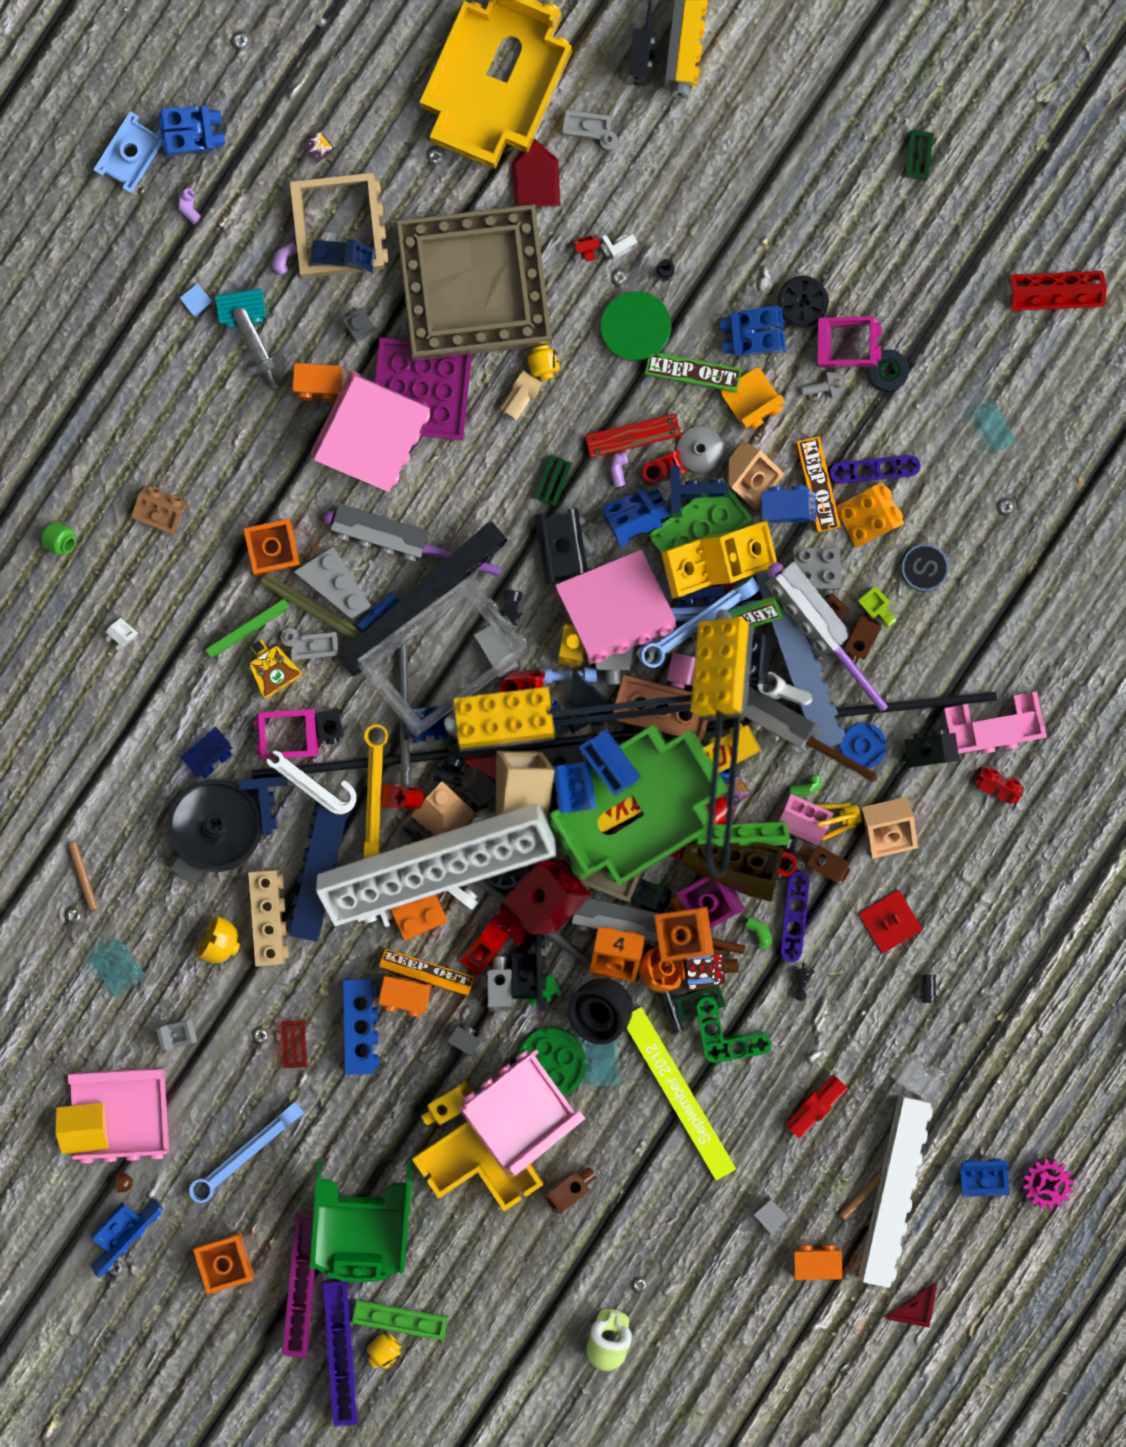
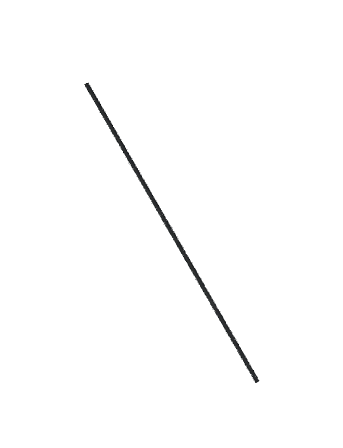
M995 691L886 703L888 707L882 712L879 711L875 704L836 708L838 715L834 717L997 701V695ZM746 718L743 721L740 720V724L743 727L746 725L752 727L749 725L751 723L750 720ZM734 719L723 720L722 730L734 727ZM716 721L708 722L706 731H715ZM644 729L609 733L615 741H622L633 738L644 731ZM599 734L554 738L552 741L507 747L508 751H527L578 744L583 745ZM450 749L410 753V763L445 759L449 755ZM400 755L383 756L382 766L401 764ZM369 758L297 765L296 767L305 774L367 768ZM274 768L252 770L253 779L284 776Z

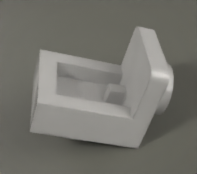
M192 1019L168 1024L156 1029L157 1039L162 1051L197 1042Z

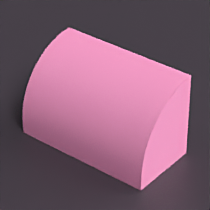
M790 794L778 822H787L789 833L819 845L829 825L818 827L817 822L831 819L833 813Z

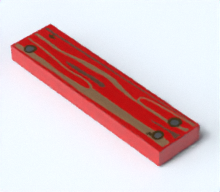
M675 413L585 435L590 458L592 459L681 437V432Z

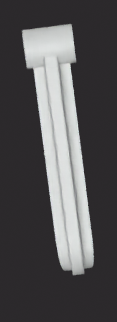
M273 751V754L279 758L278 763L274 764L267 759V763L271 768L279 771L329 811L335 814H344L354 807L356 793L353 787L346 781H342L341 785L349 793L350 798L347 802H341L285 759L280 752Z

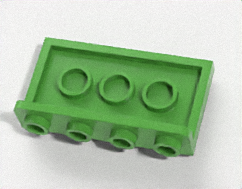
M729 488V497L687 499L688 504L682 508L683 517L673 518L672 515L669 516L670 518L662 524L663 527L659 529L654 527L648 537L661 553L710 534L727 533L746 526L753 518ZM685 563V566H684L685 572L688 571V567H687L686 563Z

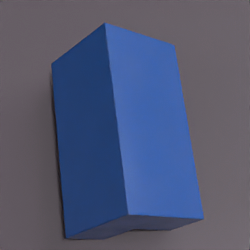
M604 730L594 739H590L579 747L614 796L620 795L642 778L608 730Z

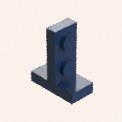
M347 239V242L313 240L310 263L320 266L356 268L363 272L372 273L375 249L352 239Z
M670 466L671 513L673 518L683 517L682 499L729 497L727 482H723L721 479L709 480V483L690 480L682 484L680 466Z
M285 776L239 781L240 790L259 789L263 835L274 834V829H278L277 816L272 815V806H275V793L270 792V787L288 786V778Z

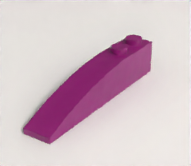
M296 1212L282 1353L284 1357L308 1358L315 1271L310 1268L313 1214Z

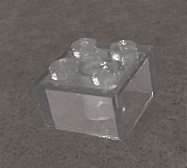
M913 1051L910 1055L904 1052L889 1075L934 1105L949 1082L944 1078L946 1073L932 1064L928 1068L924 1065L926 1060Z

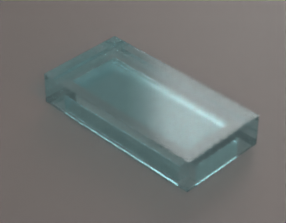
M995 401L973 412L995 453L1016 442Z

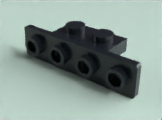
M541 934L534 935V953H512L511 956L512 999H535L536 1020H541L542 1012L547 1011V998L543 997L542 991H546V977L542 976V970L546 968V956H542L541 949H545V935Z

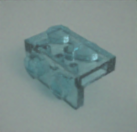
M119 939L89 960L116 998L146 977L140 965L137 964L127 947Z
M618 1038L609 1044H586V1059L591 1058V1068H587V1082H592V1087L620 1085Z

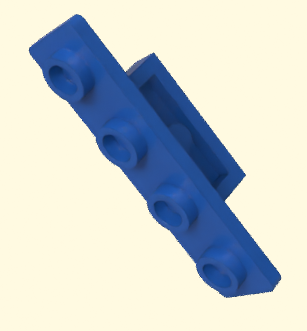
M154 1198L140 1214L122 1201L90 1235L94 1242L105 1249L91 1265L94 1274L98 1278L103 1273H107L119 1256H123L134 1240L143 1235L150 1223L160 1217L163 1208L159 1200Z

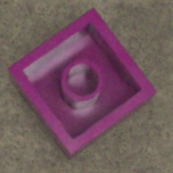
M708 877L676 893L685 911L707 907L710 929L746 910L734 889Z

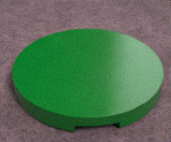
M632 291L616 297L607 306L601 320V332L605 344L613 354L621 359L636 362L654 357L661 352L671 334V320L667 308L657 297L646 292Z
M543 1028L533 1032L523 1041L517 1056L525 1050L528 1052L537 1050L536 1059L563 1096L575 1090L581 1083L586 1070V1056L582 1045L571 1033L559 1028Z

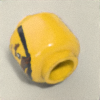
M549 345L535 347L531 349V353L527 356L530 374L533 377H540L541 381L553 379L554 373L560 370L557 352L555 349L549 348Z
M380 1334L367 1346V1353L369 1354L367 1360L374 1368L380 1366L383 1369H388L400 1358V1348L402 1346L391 1334Z

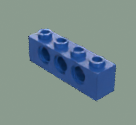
M373 978L343 980L345 1075L374 1074L375 1068H379V1054H374V1045H378V1031H374V1021H378V1007H373V998H377L378 992L377 984H373ZM362 996L367 1000V1007L365 1009H358L355 1006L356 997ZM364 1020L368 1025L367 1031L364 1033L358 1032L355 1028L356 1021ZM365 1044L368 1047V1054L365 1056L358 1055L355 1050L356 1045Z

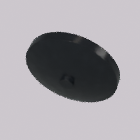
M204 780L189 786L176 798L168 817V836L177 855L188 865L205 872H225L242 865L256 850L262 833L261 814L255 800L247 791L240 790L238 785L225 780Z

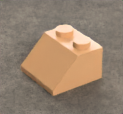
M907 797L862 807L863 821L872 859L918 848L914 815Z

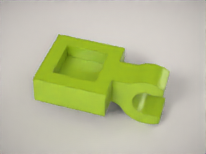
M876 586L858 600V603L872 619L879 615L888 627L896 622V618L886 609L891 602Z

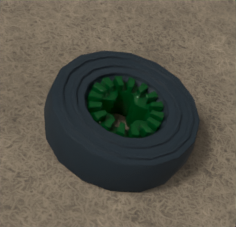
M889 349L881 351V360H878L877 367H868L867 369L868 378L872 385L886 392L895 391L902 387L908 379L910 371L905 357L899 352ZM888 365H891L894 375L884 376L885 371L882 370V367L886 368Z

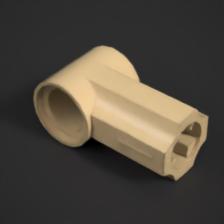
M523 371L514 383L512 392L500 410L517 421L530 400L532 401L536 397L543 383Z

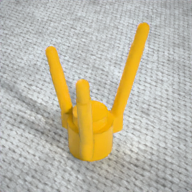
M850 802L844 804H815L823 809H843L839 811V817L817 822L818 827L840 821L844 825L824 835L823 841L848 829L855 828V824L862 823L858 805L851 806Z

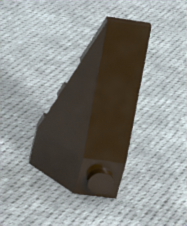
M732 843L727 871L721 877H715L709 873L706 866V844L687 845L682 866L747 896L772 902L785 848L765 843H753V846H740L739 843ZM712 844L711 858L713 867L717 872L720 871L722 866L723 846Z

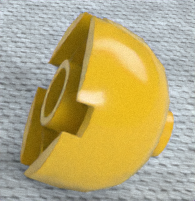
M214 916L205 930L208 931L205 939L200 941L197 957L205 962L217 964L226 961L230 955L235 956L240 943L237 942L238 933L235 926L223 917Z

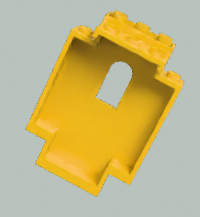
M489 0L485 10L483 9L484 6L478 2L471 1L469 3L464 1L420 100L421 109L439 116L430 135L431 143L493 169H496L506 144L528 153L572 53V45H569V41L561 37L553 38L562 19V14L559 7L547 2L545 5L537 0ZM513 37L520 41L522 50L508 82L505 83L488 76L487 72L502 40Z

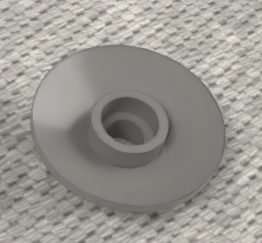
M697 426L683 433L678 441L677 450H680L681 454L679 457L685 468L692 472L705 473L711 471L720 463L724 447L720 436L714 430L704 426ZM697 445H703L705 451L703 453L697 452Z

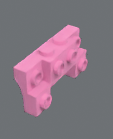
M1037 692L1012 696L1015 715L972 723L968 704L944 708L947 732L956 733L958 753L981 750V754L995 752V747L1004 745V750L1018 748L1019 742L1046 738V730Z

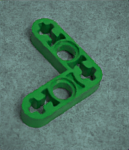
M703 995L698 998L696 1009L703 1050L708 1061L718 1063L763 1055L771 1049V1039L763 1031L723 1037L718 1005L715 998L711 995ZM705 1001L713 1005L710 1007L711 1017H706L705 1009L700 1008L704 1006ZM708 1023L717 1025V1031L714 1034H707L704 1031V1027ZM758 1038H762L763 1041H767L763 1044V1048H759V1046L755 1044L751 1045L752 1050L748 1051V1044L746 1040L750 1039L751 1044L757 1043ZM736 1041L744 1044V1049L739 1053L731 1050L732 1044ZM727 1043L729 1054L725 1055V1050L718 1051L717 1056L708 1053V1051L712 1050V1046H716L719 1050L725 1049L723 1044Z

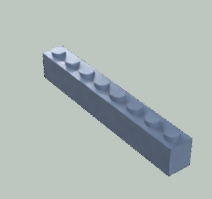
M767 570L754 575V579L760 587L759 594L762 600L773 597L765 584L770 578ZM775 598L783 611V618L771 621L770 625L790 683L793 687L809 692L812 696L810 704H798L801 714L823 729L817 740L829 747L840 745L843 743L842 738L845 737V732L841 724L837 725L834 717L838 713L834 702L830 703L827 697L830 690L827 681H822L819 674L822 671L819 659H814L811 650L815 649L813 643L806 634L799 630L798 624L784 611L782 604Z

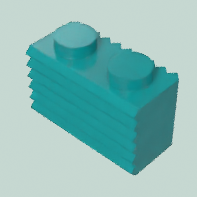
M262 288L215 296L219 323L221 326H226V329L238 327L233 312L239 307L245 309L253 325L263 323L262 319H267Z

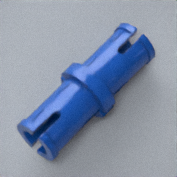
M389 592L376 606H372V610L357 625L365 632L399 600Z

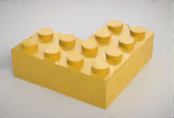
M467 1121L413 1156L412 1159L424 1177L428 1173L431 1174L427 1182L438 1199L477 1172L503 1211H506L522 1200L520 1192L523 1191L526 1197L543 1186V1180L531 1163L515 1176L507 1177Z

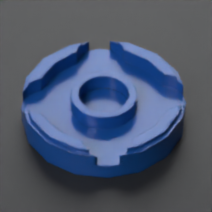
M869 723L854 724L846 729L845 737L842 738L843 743L839 745L841 754L866 768H872L879 764L886 752V738L882 731Z

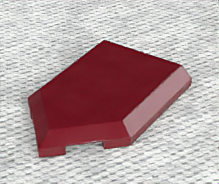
M534 138L528 153L521 151L512 161L514 207L535 204L536 208L559 207L561 202L558 159Z

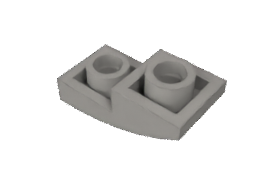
M494 624L474 634L475 641L485 654L487 662L498 679L519 667Z

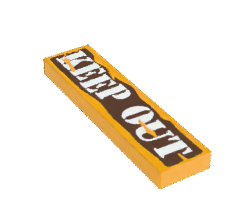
M820 436L797 441L806 486L810 491L816 493L817 522H815L817 533L840 528Z
M386 948L379 965L380 968L464 995H469L474 980L473 976Z

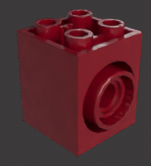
M565 860L540 861L506 896L505 900L509 904L510 911L523 922L522 925L527 932L531 934L556 933L592 895L579 878L575 876Z

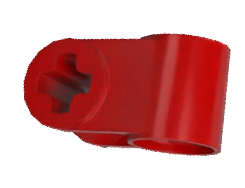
M680 450L647 463L641 473L642 480L648 485H655L665 480H670V466L674 465L680 466L681 475L687 473L688 470L683 467L679 457L681 454ZM648 468L657 469L659 473L658 478L650 479L646 475V470Z
M539 670L511 671L500 684V692L544 688L543 679L545 678V673ZM508 682L515 683L517 687H511Z
M383 784L381 807L416 810L423 805L424 795L420 789Z

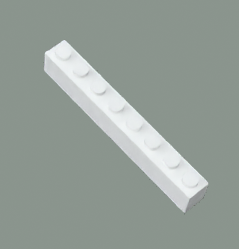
M902 1095L898 1096L882 1168V1176L877 1190L858 1279L862 1282L890 1288L891 1282H894L896 1279V1259L900 1258L902 1252L900 1241L907 1230L905 1219L907 1213L911 1211V1192L915 1190L917 1185V1176L915 1174L917 1167H920L922 1162L921 1147L927 1140L928 1133L925 1129L927 1121L931 1120L933 1113L931 1103L928 1101Z

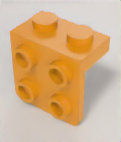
M754 368L740 378L737 393L721 391L722 397L744 430L748 428L756 429L764 423L762 419L768 415L774 417L783 411L782 406L785 404L781 394L777 395L760 368Z
M884 483L867 489L838 505L836 508L856 547H860L905 524L900 509L895 506L892 500L891 491Z

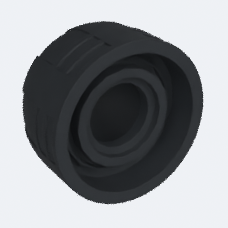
M593 979L588 981L570 998L567 1006L568 1020L574 1031L584 1040L599 1045L615 1041L628 1027L633 1013V1001L630 994L619 982L612 979Z

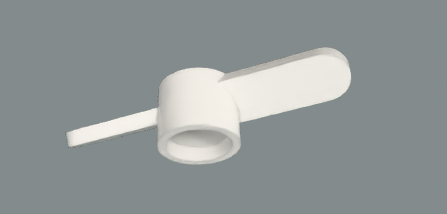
M773 672L768 674V684H749V686L759 689L762 694L773 700L782 697L800 705H808L812 702V696L809 692L787 685L781 677ZM773 680H777L775 689L767 692L768 684Z

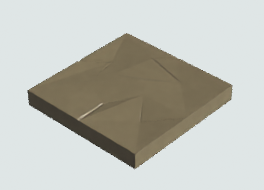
M535 204L396 221L413 361L552 345Z

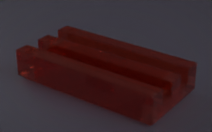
M306 1020L281 1021L283 1067H308ZM290 1025L293 1063H289L287 1026ZM296 1025H300L302 1062H298Z

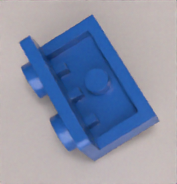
M590 762L554 766V781L557 789L559 812L567 813L596 809Z
M993 1158L984 1162H979L977 1159H969L962 1162L959 1169L962 1197L1009 1195L1008 1161Z

